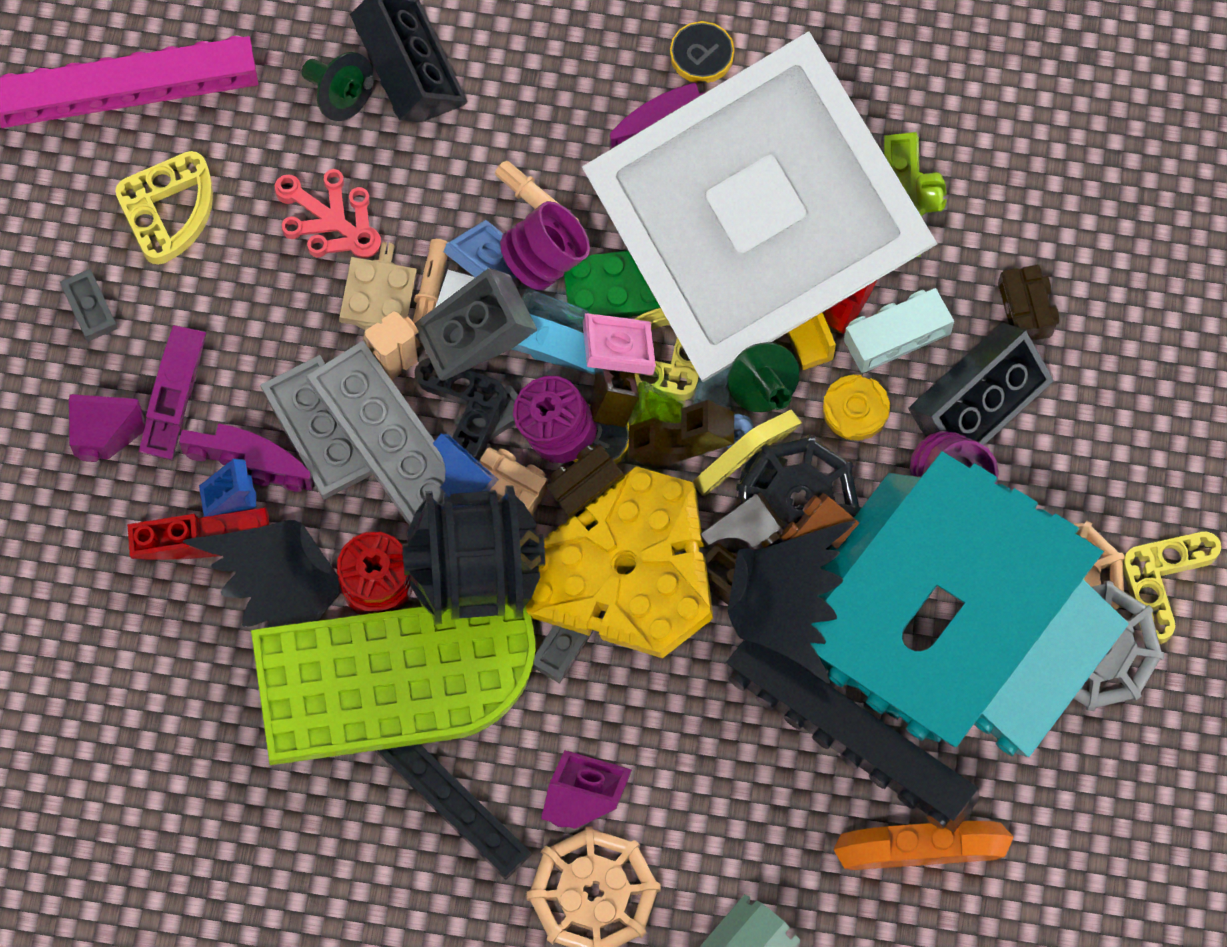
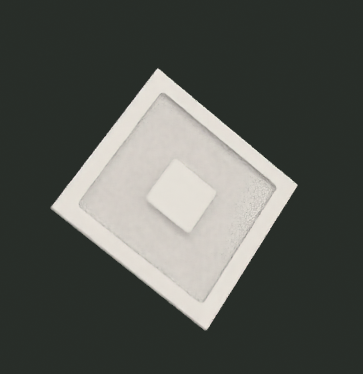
M809 31L582 166L702 382L730 367L735 358L746 348L758 343L776 340L937 245L936 240Z

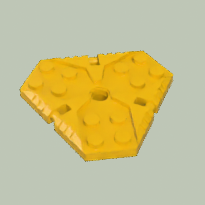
M636 466L625 474V478L607 489L604 495H600L596 498V501L589 503L585 507L586 510L578 517L573 516L567 519L566 523H562L557 527V530L549 533L548 537L544 539L545 566H539L540 579L531 599L526 604V610L533 619L590 636L592 630L597 631L604 641L664 658L714 619L706 560L703 553L699 552V548L704 547L701 535L697 494L693 482ZM595 521L597 525L588 531L586 527ZM681 551H685V552H686V553H683V554L675 555L676 552H681ZM634 569L631 573L625 574L627 571ZM601 610L606 612L603 619L599 618Z

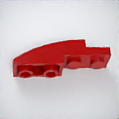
M259 508L198 518L195 514L127 524L131 559L148 560L218 557L220 555L189 546L183 540L269 525L268 511L266 508Z

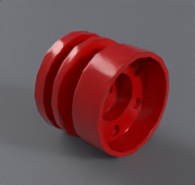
M365 532L353 537L343 546L337 559V575L342 594L350 608L357 614L365 615L400 610L407 604L412 593L410 575L404 576L402 544L394 536L383 532ZM377 566H380V571L373 570L371 573H368V568L375 569Z

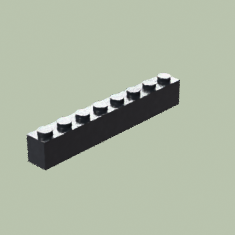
M743 640L726 661L728 680L736 688L742 691L748 689L756 695L757 701L769 710L775 708L784 714V719L792 727L798 730L804 728L812 734V739L818 745L825 749L831 747L840 753V758L853 769L860 767L869 774L870 780L882 789L889 787L898 794V799L904 805L911 809L917 807L926 813L927 819L937 828L944 829L946 827L954 833L979 801V788L785 655L757 643Z

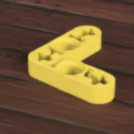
M789 410L758 425L741 437L693 480L694 486L702 496H705L723 483L755 453L761 451L760 447L765 444L770 446L783 440L794 432L802 422L792 410Z
M1198 532L1131 548L1125 555L1123 573L1131 597L1146 606L1150 605L1154 611L1159 608L1162 609L1156 614L1158 623L1166 625L1162 634H1159L1156 629L1159 644L1167 642L1175 630V620L1161 576L1213 564L1221 551V542L1213 533ZM1201 542L1204 543L1205 547H1212L1208 556H1205L1204 551H1196L1192 553L1191 560H1188V552L1198 549ZM1168 548L1175 549L1179 552L1181 561L1176 564L1167 563L1162 556V552ZM1135 557H1138L1141 562L1146 561L1143 568L1145 579L1139 582H1135L1141 576L1139 567L1131 565ZM1144 587H1150L1156 591L1158 600L1154 603H1146L1140 598L1139 591Z

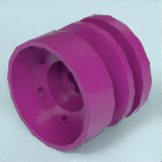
M546 201L526 216L525 220L520 221L512 229L504 233L500 241L501 253L512 273L523 284L534 290L542 291L564 276L565 272L573 269L586 259L590 251L589 239L577 218L567 208L551 201Z
M543 376L532 380L520 391L514 402L513 418L517 429L536 453L549 462L567 463L577 459V454L585 447L592 445L596 438L598 424L593 421L591 408L578 389L567 379L560 376Z
M940 431L930 434L918 444L911 457L910 474L915 477H922L941 451L969 468L975 463L997 478L999 475L997 461L989 448L956 432Z

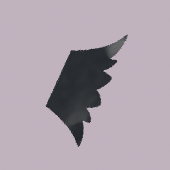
M284 520L275 524L238 532L183 540L189 546L223 556V558L211 565L212 568L221 571H236L223 587L221 594L231 598L251 597L243 615V627L254 626L265 621H270L267 628L318 621L326 609L338 597L339 579L337 573L305 526L299 521Z
M855 521L843 522L758 550L745 548L738 550L727 611L740 639L757 643L785 655L828 684H830L827 672L810 644H825L826 641L821 633L811 624L837 619L835 611L818 595L836 588L843 582V579L832 572L820 569V567L829 563L840 554L839 551L825 549L850 529Z

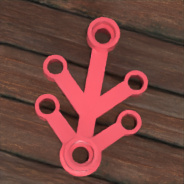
M331 169L324 174V184L329 191L330 208L304 191L297 177L283 175L275 182V192L280 202L285 204L297 202L319 218L316 220L300 221L297 217H287L282 222V231L286 238L296 239L300 235L338 231L345 236L344 238L326 240L322 235L311 236L307 242L310 255L319 258L327 253L351 251L357 257L370 258L379 251L381 237L377 230L369 227L367 207L370 199L366 189L357 187L351 190L349 194L350 204L355 209V227L345 220L342 197L344 179L343 174L339 170ZM333 177L339 178V182L336 184H331L328 181ZM284 184H293V187L290 189L282 188ZM358 195L365 197L362 202L354 201V198ZM293 224L298 226V228L295 231L287 230V227L289 225ZM361 238L370 239V241L367 244H361L358 242ZM315 243L323 244V247L319 250L312 248Z

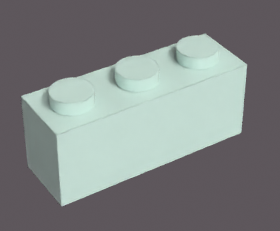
M936 288L927 292L920 290L909 296L905 302L898 305L895 303L888 304L871 317L861 316L851 321L848 327H846L844 342L863 374L951 335L954 320Z

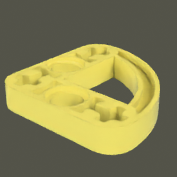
M193 151L182 153L124 178L118 183L115 191L119 205L148 262L157 265L176 258L195 242L208 221L213 201V187L208 166L203 156ZM192 163L196 167L197 171L191 173V171L187 169V165ZM174 169H177L178 174H180V180H176ZM163 174L171 178L170 183L165 187L159 188L153 185V180L158 175ZM144 182H147L150 191L147 194L142 184ZM198 184L197 200L191 216L185 225L170 238L153 203ZM132 189L137 197L130 199L126 191ZM149 214L154 218L151 225L143 228L135 224L136 219L140 215ZM154 234L158 244L162 246L163 251L160 253L153 249L149 238Z
M661 308L651 310L635 318V320L649 321L651 323V330L670 325ZM678 337L671 364L655 361L656 367L654 371L659 376L658 381L653 384H645L640 380V374L634 373L639 393L677 401H686L695 395L699 375L692 362L686 361L680 356L679 353L683 346ZM664 374H669L667 388L662 387L664 384ZM680 378L687 379V385H685L684 390L677 389V383H679Z

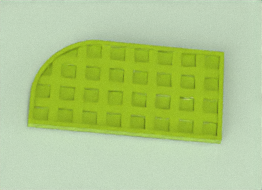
M505 605V616L459 618L458 620L451 619L449 609L442 615V624L434 625L433 616L424 607L251 630L269 765L459 739L474 735L488 728L503 717L517 702L529 681L533 669L535 635L531 615H528L526 606L523 608V618L515 619L513 610Z

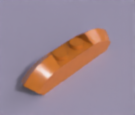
M963 821L954 833L946 827L939 829L932 823L884 826L843 833L840 835L833 850L844 869L849 870L991 861L1006 856L1014 836L1002 823L993 821Z

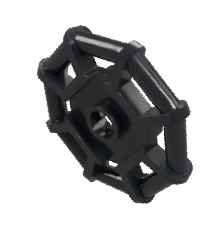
M813 435L770 446L765 444L760 447L762 451L742 481L736 484L735 489L739 492L741 505L753 497V494L761 492L785 525L782 527L783 530L791 522L797 524L805 514L802 511L803 505L799 504L796 508L792 506L793 499L791 495L793 492L799 493L802 489L805 490L804 498L808 501L815 495L819 498L822 493L835 501L832 482L839 477L845 504L836 503L853 518L862 508L859 507L852 472L854 467L852 461L845 460L815 440ZM804 452L802 463L783 467L777 459ZM813 455L834 468V470L825 475L811 466ZM769 463H771L776 472L765 488L755 487V484ZM777 539L769 546L779 544L781 540ZM829 545L825 550H829L832 545Z

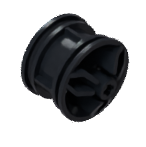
M513 485L505 486V495L500 500L497 498L496 490L454 494L443 493V504H439L433 499L432 491H425V498L416 510L407 530L408 544H402L404 576L410 575V586L422 606L433 616L434 625L442 624V615L449 609L451 619L458 620L459 618L505 616V605L513 610L515 619L523 618V608L531 599L540 579L539 566H545V548L543 534H536V522L525 504L515 495Z

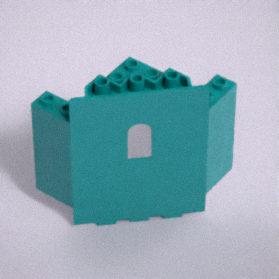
M941 451L922 477L888 473L854 517L859 522L857 527L838 549L833 546L829 549L839 551L840 554L829 563L821 566L820 569L840 576L843 582L836 588L818 595V597L831 606L837 615V619L812 623L811 625L821 633L826 643L810 644L823 666L828 670L827 675L833 683L840 687L848 685L860 689L868 697L866 703L880 714L886 712L897 720L901 717L908 724L906 730L915 738L921 741L927 738L936 742H940L942 739L951 746L957 747L972 726L975 725L986 734L991 733L997 738L998 741L995 744L1010 756L1019 754L1030 757L1129 623L1084 580L1104 551L1090 543L1086 538L1077 535L1079 527L1056 513L1051 515L1043 509H1035L1038 502L1016 488L1011 490L1003 484L998 483L996 485L995 482L998 478L974 463L969 468ZM937 586L965 603L929 649L913 651L904 644L903 632L906 626Z

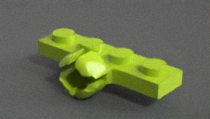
M917 132L884 135V156L921 217L926 213L941 212L945 209L947 199L943 200V196H946L947 191L942 174L939 172L925 174L919 172V137Z

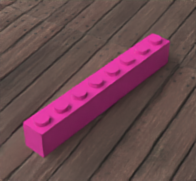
M231 36L226 40L216 42L200 41L192 46L180 48L171 46L161 51L150 53L135 52L130 56L120 58L104 57L96 62L84 64L70 63L65 67L54 69L39 68L33 72L18 75L13 73L4 74L0 77L1 128L257 86L259 83L250 36Z

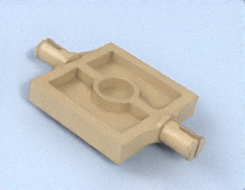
M382 242L378 260L351 257L339 322L356 325L366 331L377 322L381 324L382 319L393 311L398 312L403 319L406 316L408 317L417 269L399 266L391 262L395 248L394 244L389 243L387 254H385L387 242ZM364 331L363 341L367 345Z

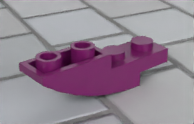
M695 82L663 93L644 103L631 112L611 131L610 150L704 93L699 94Z
M173 325L150 398L139 453L173 461L188 399L191 397L206 332Z
M218 423L216 435L182 430L179 444L182 453L189 459L195 461L212 459L219 461L222 465H226L232 459H243L246 461L247 473L252 476V482L256 485L268 486L269 483L282 485L283 488L293 492L313 489L314 484L311 472L298 459L280 446L257 434Z

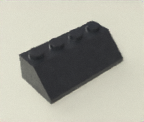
M364 0L350 13L356 27V32L366 48L368 58L373 63L380 78V84L385 89L392 104V109L399 120L424 122L460 108L468 102L420 0Z
M1001 323L908 409L926 437L940 431L956 432L985 445L1054 380L1027 331Z

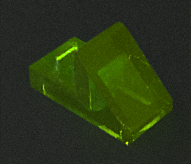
M646 381L639 383L637 387L639 399L630 416V425L654 417L664 422L681 423L682 403Z

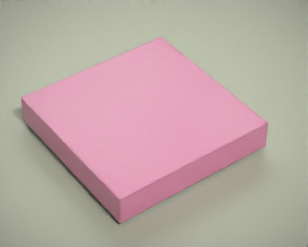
M585 313L583 332L587 367L647 375L654 374L656 364L651 323L649 321Z

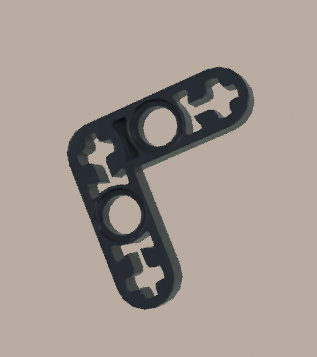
M430 358L422 360L418 363L414 372L420 387L426 392L467 405L452 438L465 450L467 448L468 452L480 461L507 403V393L503 385L496 379L470 370L463 371L446 379L444 384L436 377H430L427 381L424 375L425 373L431 374L434 367ZM461 378L469 380V387L464 392L457 393L452 390L456 380ZM479 387L480 391L486 394H491L495 390L498 397L490 398L489 402H487L485 396L477 392V388ZM476 418L486 420L485 428L477 433L469 431L468 427L472 420ZM464 437L470 440L469 444L466 442Z

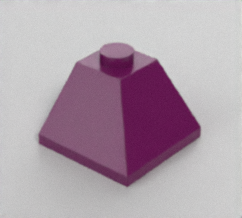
M69 395V445L74 456L82 461L97 462L98 459H110L144 432L146 420L138 399Z
M564 750L550 780L541 819L549 821L558 827L576 829L617 809L632 769Z

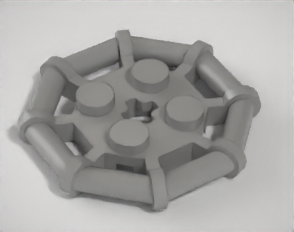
M1105 581L1104 584L1092 586V588L1108 604L1111 605L1113 601L1134 615L1129 620H1126L1129 625L1088 678L1090 681L1089 692L1081 688L1073 698L1085 705L1086 710L1095 711L1098 707L1133 699L1137 701L1142 697L1141 691L1158 662L1164 659V652H1161L1152 617L1154 610L1150 605H1144L1115 587L1112 581ZM1139 622L1146 649L1138 648L1137 642L1134 640L1133 626ZM1135 657H1145L1131 680L1127 671ZM1118 678L1123 684L1121 688L1099 693L1100 682Z

